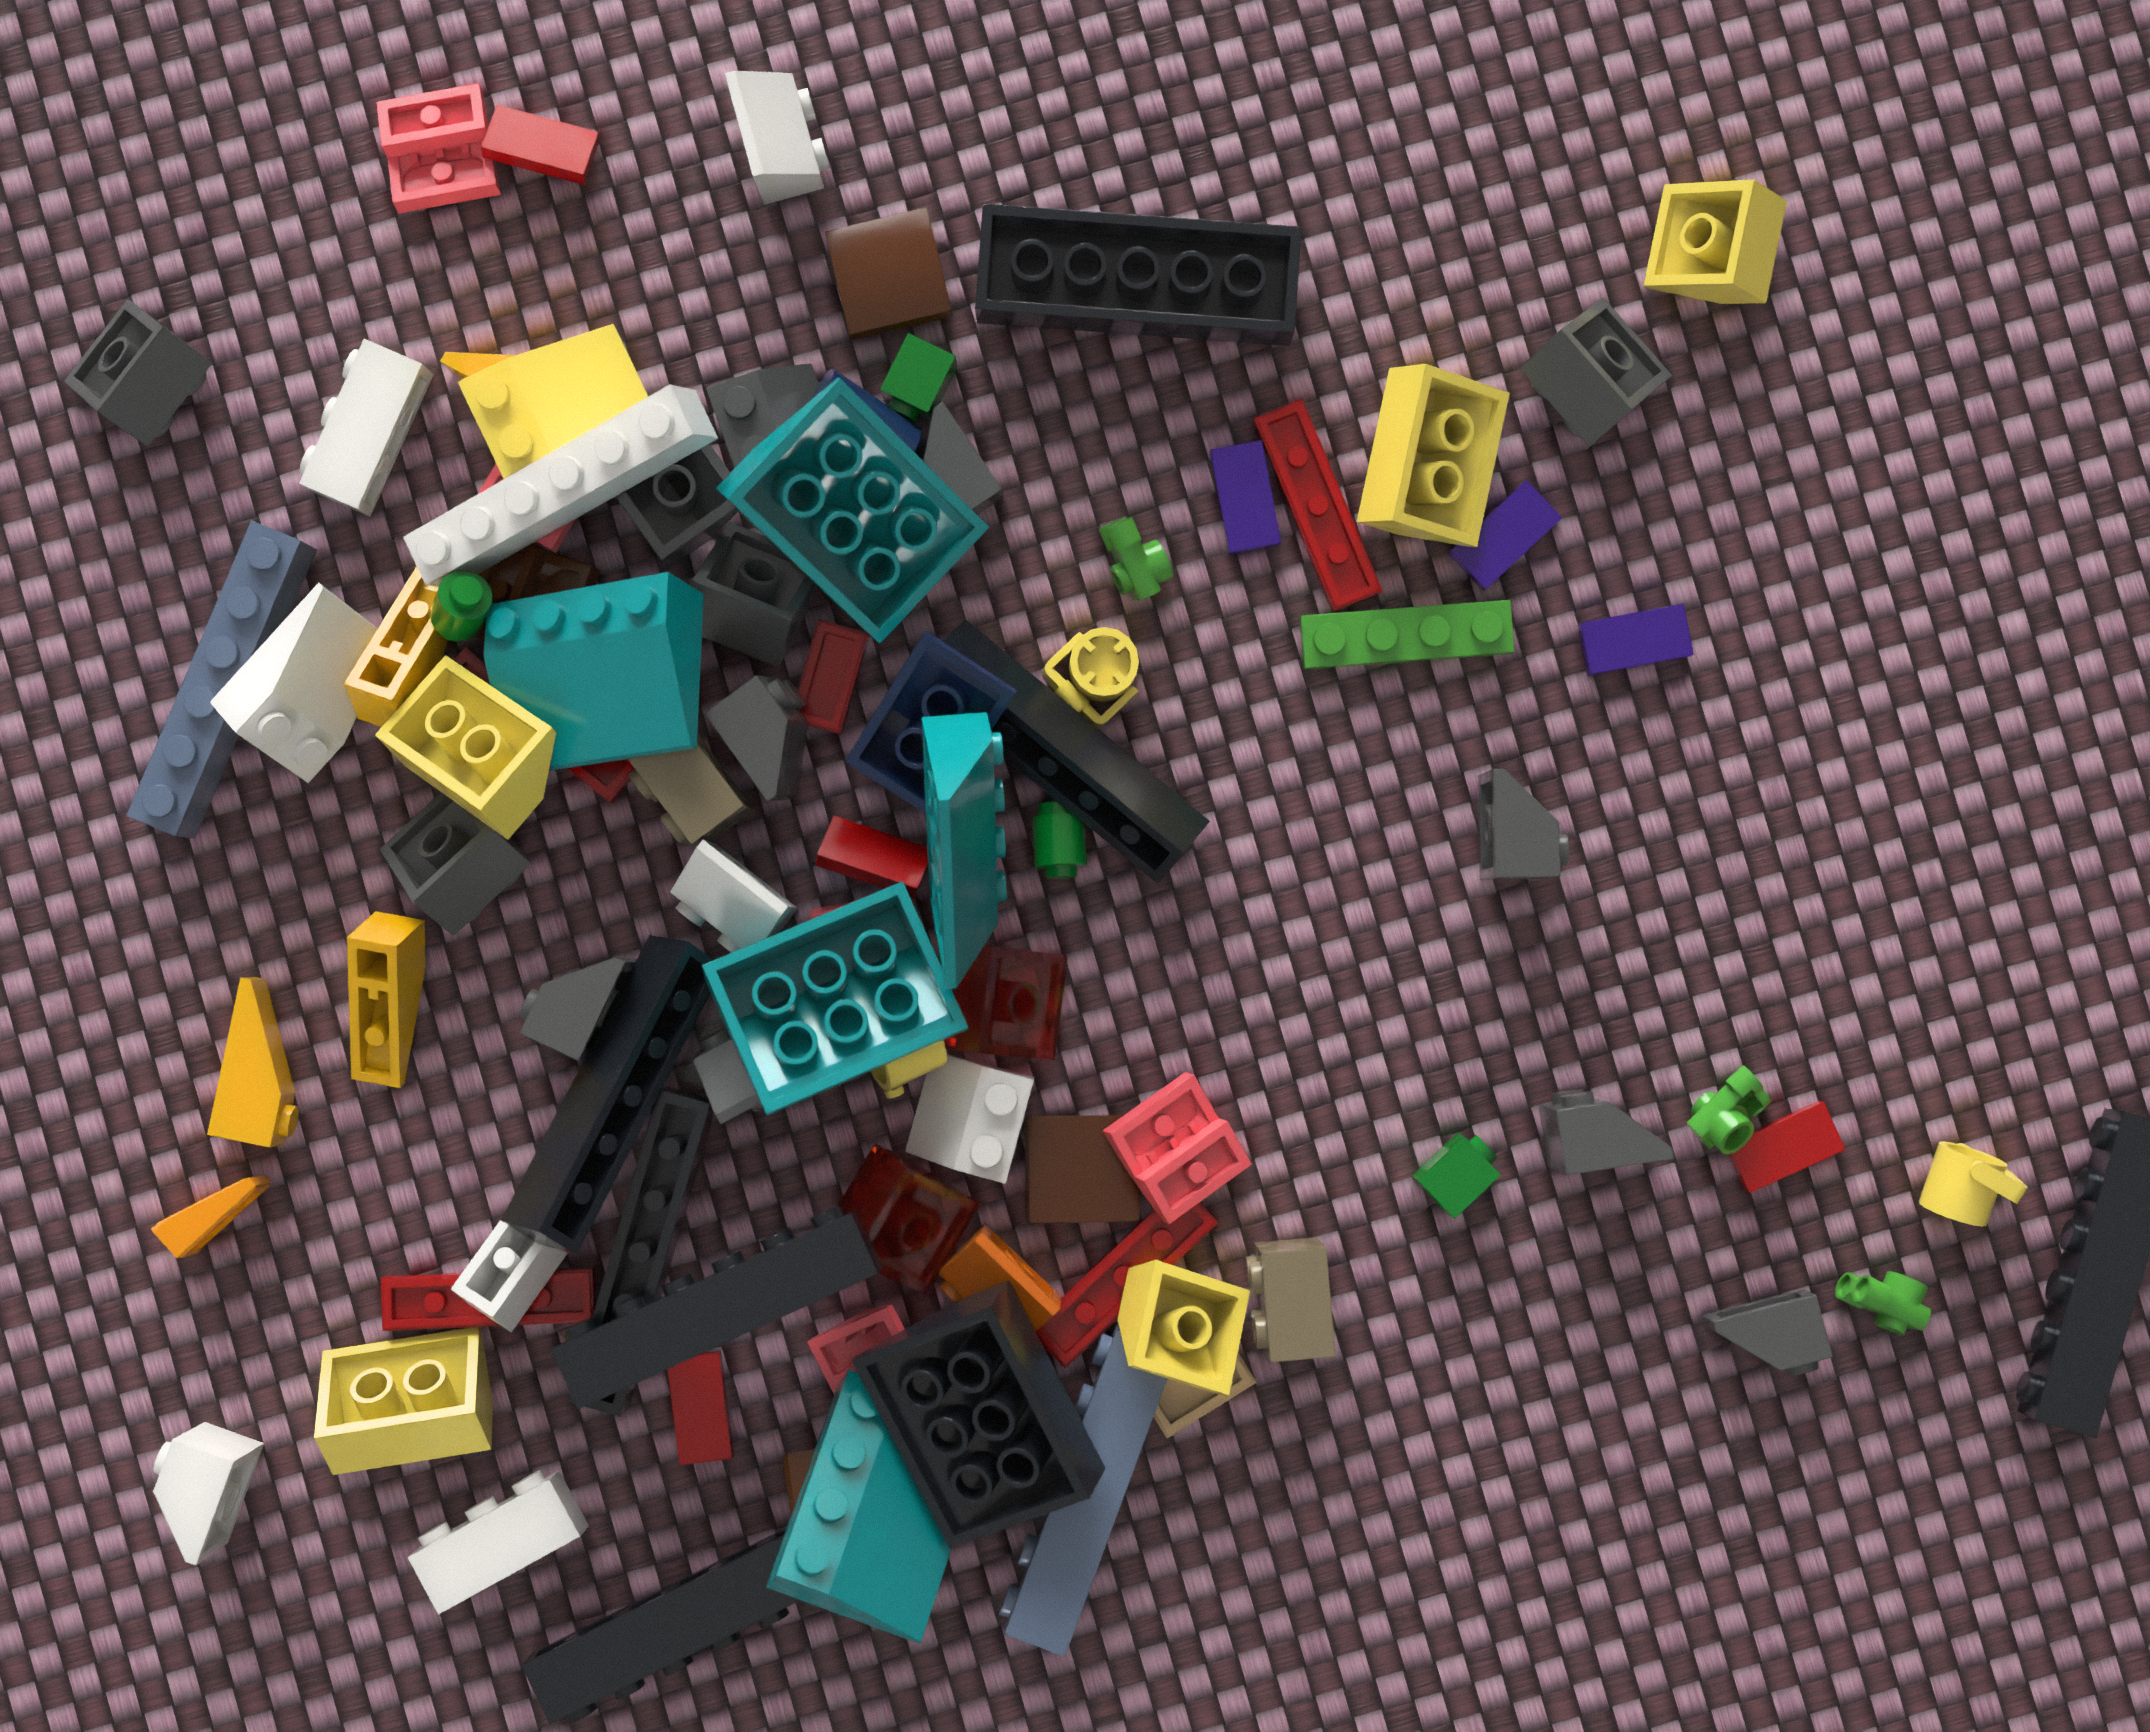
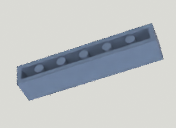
M251 520L126 816L174 836L196 838L239 736L213 707L210 701L290 615L317 549L301 540Z
M1115 1324L1111 1336L1102 1333L1091 1362L1094 1365L1100 1366L1093 1386L1083 1384L1074 1407L1078 1415L1081 1416V1421L1106 1469L1090 1499L1042 1515L1044 1519L1038 1536L1027 1535L1017 1564L1026 1567L1019 1587L1009 1584L999 1611V1615L1007 1618L1005 1635L1064 1657L1167 1381L1165 1377L1128 1366L1118 1324Z

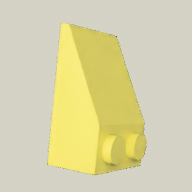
M614 324L506 358L458 381L503 479L649 397Z

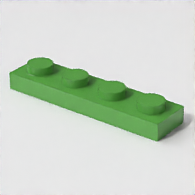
M1511 600L1301 615L1299 618L1303 670L1508 655L1515 652Z

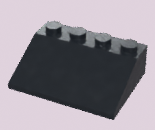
M1010 1281L965 1297L856 1355L852 1359L855 1369L949 1548L1090 1499L1106 1469Z

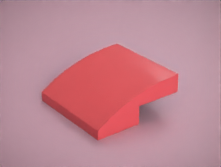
M479 83L376 102L381 146L388 159L392 201L398 214L501 195L496 161L482 158L481 146L489 127V120L482 88Z
M1188 1072L1177 1077L1102 1130L1131 1178L1161 1219L1167 1224L1175 1221L1252 1165L1229 1122L1217 1116L1195 1075Z

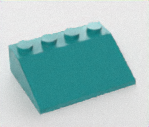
M839 377L752 449L716 488L726 500L879 644L989 528Z
M665 572L491 604L486 616L484 660L490 686L555 730L556 737L549 771L697 748L703 593L671 573Z
M987 712L922 717L929 902L946 989H955L959 986L998 925V903L1007 902L1004 870L997 871L996 858L1006 856L1005 834L1003 825L995 826V812H1003L1005 809L1002 779L994 780V765H1003V744L1001 733L991 732Z
M903 881L702 965L704 979L767 1116L969 1028L952 989L945 988L942 967Z
M848 1370L836 1387L766 1588L919 1644L922 1641L951 1548H949L859 1374Z

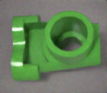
M1133 517L1127 519L1120 518L1098 529L1107 550L1111 551L1116 564L1110 566V573L1117 589L1122 595L1130 592L1133 600L1141 601L1160 592L1159 584L1173 578V570L1163 547L1157 540H1152L1142 545L1140 541L1142 538Z
M1744 1065L1725 1081L1726 1085L1716 1094L1708 1092L1702 1095L1691 1108V1115L1693 1117L1686 1123L1695 1136L1709 1150L1716 1146L1723 1154H1732L1741 1149L1750 1140L1754 1132V1124L1748 1118L1751 1116L1755 1117L1772 1102L1771 1098L1763 1090L1761 1082Z
M1887 1271L1883 1282L1869 1275L1859 1277L1853 1273L1846 1272L1840 1277L1835 1288L1837 1299L1856 1308H1864L1875 1313L1876 1317L1873 1323L1896 1334L1904 1335L1907 1328L1922 1331L1926 1327L1931 1314V1308L1922 1305L1928 1286L1896 1272Z

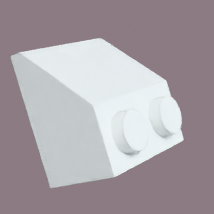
M732 71L725 73L751 172L764 205L824 189L820 172L830 168L822 139L811 140L806 122L815 120L816 117L808 88L797 90L792 73Z
M702 840L696 847L670 893L681 900L675 908L699 927L707 921L718 929L722 934L717 941L731 953L780 933L798 910L794 904L721 847L706 840Z
M947 1053L946 1064L926 1074L905 1152L953 1170L1006 1184L1035 1077Z
M204 1422L172 1439L171 1442H165L160 1449L153 1468V1472L159 1474L153 1492L185 1562L197 1565L229 1542L264 1443Z

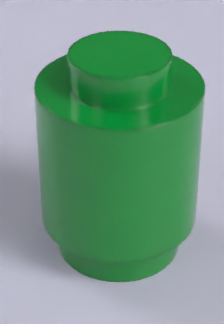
M455 571L443 578L430 611L431 622L443 638L459 642L471 639L481 631L492 603V591L489 584L481 576L470 571Z
M1058 801L1037 804V816L1032 818L1035 869L1045 870L1046 879L1077 877V868L1087 866L1085 823Z

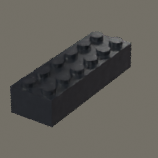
M983 204L975 302L976 320L980 324L1290 346L1295 332L1302 227Z

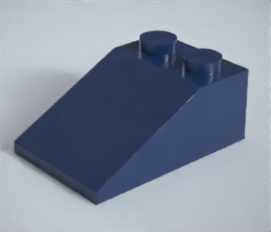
M925 631L845 762L926 814L922 717L987 712L992 732L1017 690Z

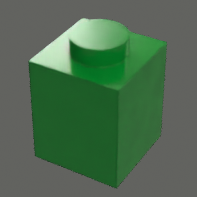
M908 333L880 389L883 400L889 402L888 406L914 423L918 417L931 422L933 409L940 404L958 367L956 356Z
M1456 1133L1412 1177L1449 1216L1455 1219L1501 1174L1491 1165L1498 1157L1477 1135L1468 1140L1465 1136Z

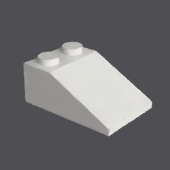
M318 583L210 703L236 734L309 783L344 745L357 718L344 683L378 628Z

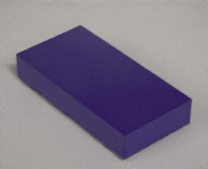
M1262 440L1211 449L1210 458L1228 554L1280 546L1281 538Z
M1526 480L1483 520L1477 547L1456 545L1448 554L1484 592L1556 525L1562 517Z
M1684 603L1583 622L1577 625L1587 676L1694 655Z

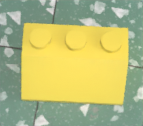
M1428 364L1389 368L1357 522L1401 536L1477 547L1510 393Z
M445 655L375 736L405 767L508 840L544 798L556 732L551 726Z
M480 1327L323 1351L314 1438L332 1475L491 1450L493 1402Z

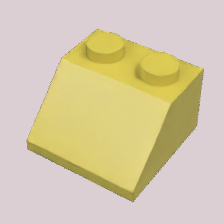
M1755 180L1664 184L1644 286L1652 290L1719 304L1766 303L1787 200Z
M1158 1260L1128 1268L1117 1319L1128 1366L1222 1396H1228L1230 1394L1250 1290Z

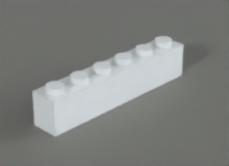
M669 384L403 538L425 585L439 586L445 576L455 571L462 570L479 574L717 440L718 437L696 391Z

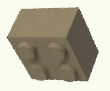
M698 733L697 748L628 759L635 768L628 774L630 779L647 800L651 798L655 803L659 800L667 811L660 818L679 843L683 841L686 845L691 843L698 846L702 840L713 842L755 811Z
M1317 1237L1254 1242L1255 1256H1246V1274L1248 1288H1251L1252 1295L1258 1294L1259 1309L1250 1310L1253 1342H1256V1348H1263L1270 1362L1336 1357L1326 1247Z

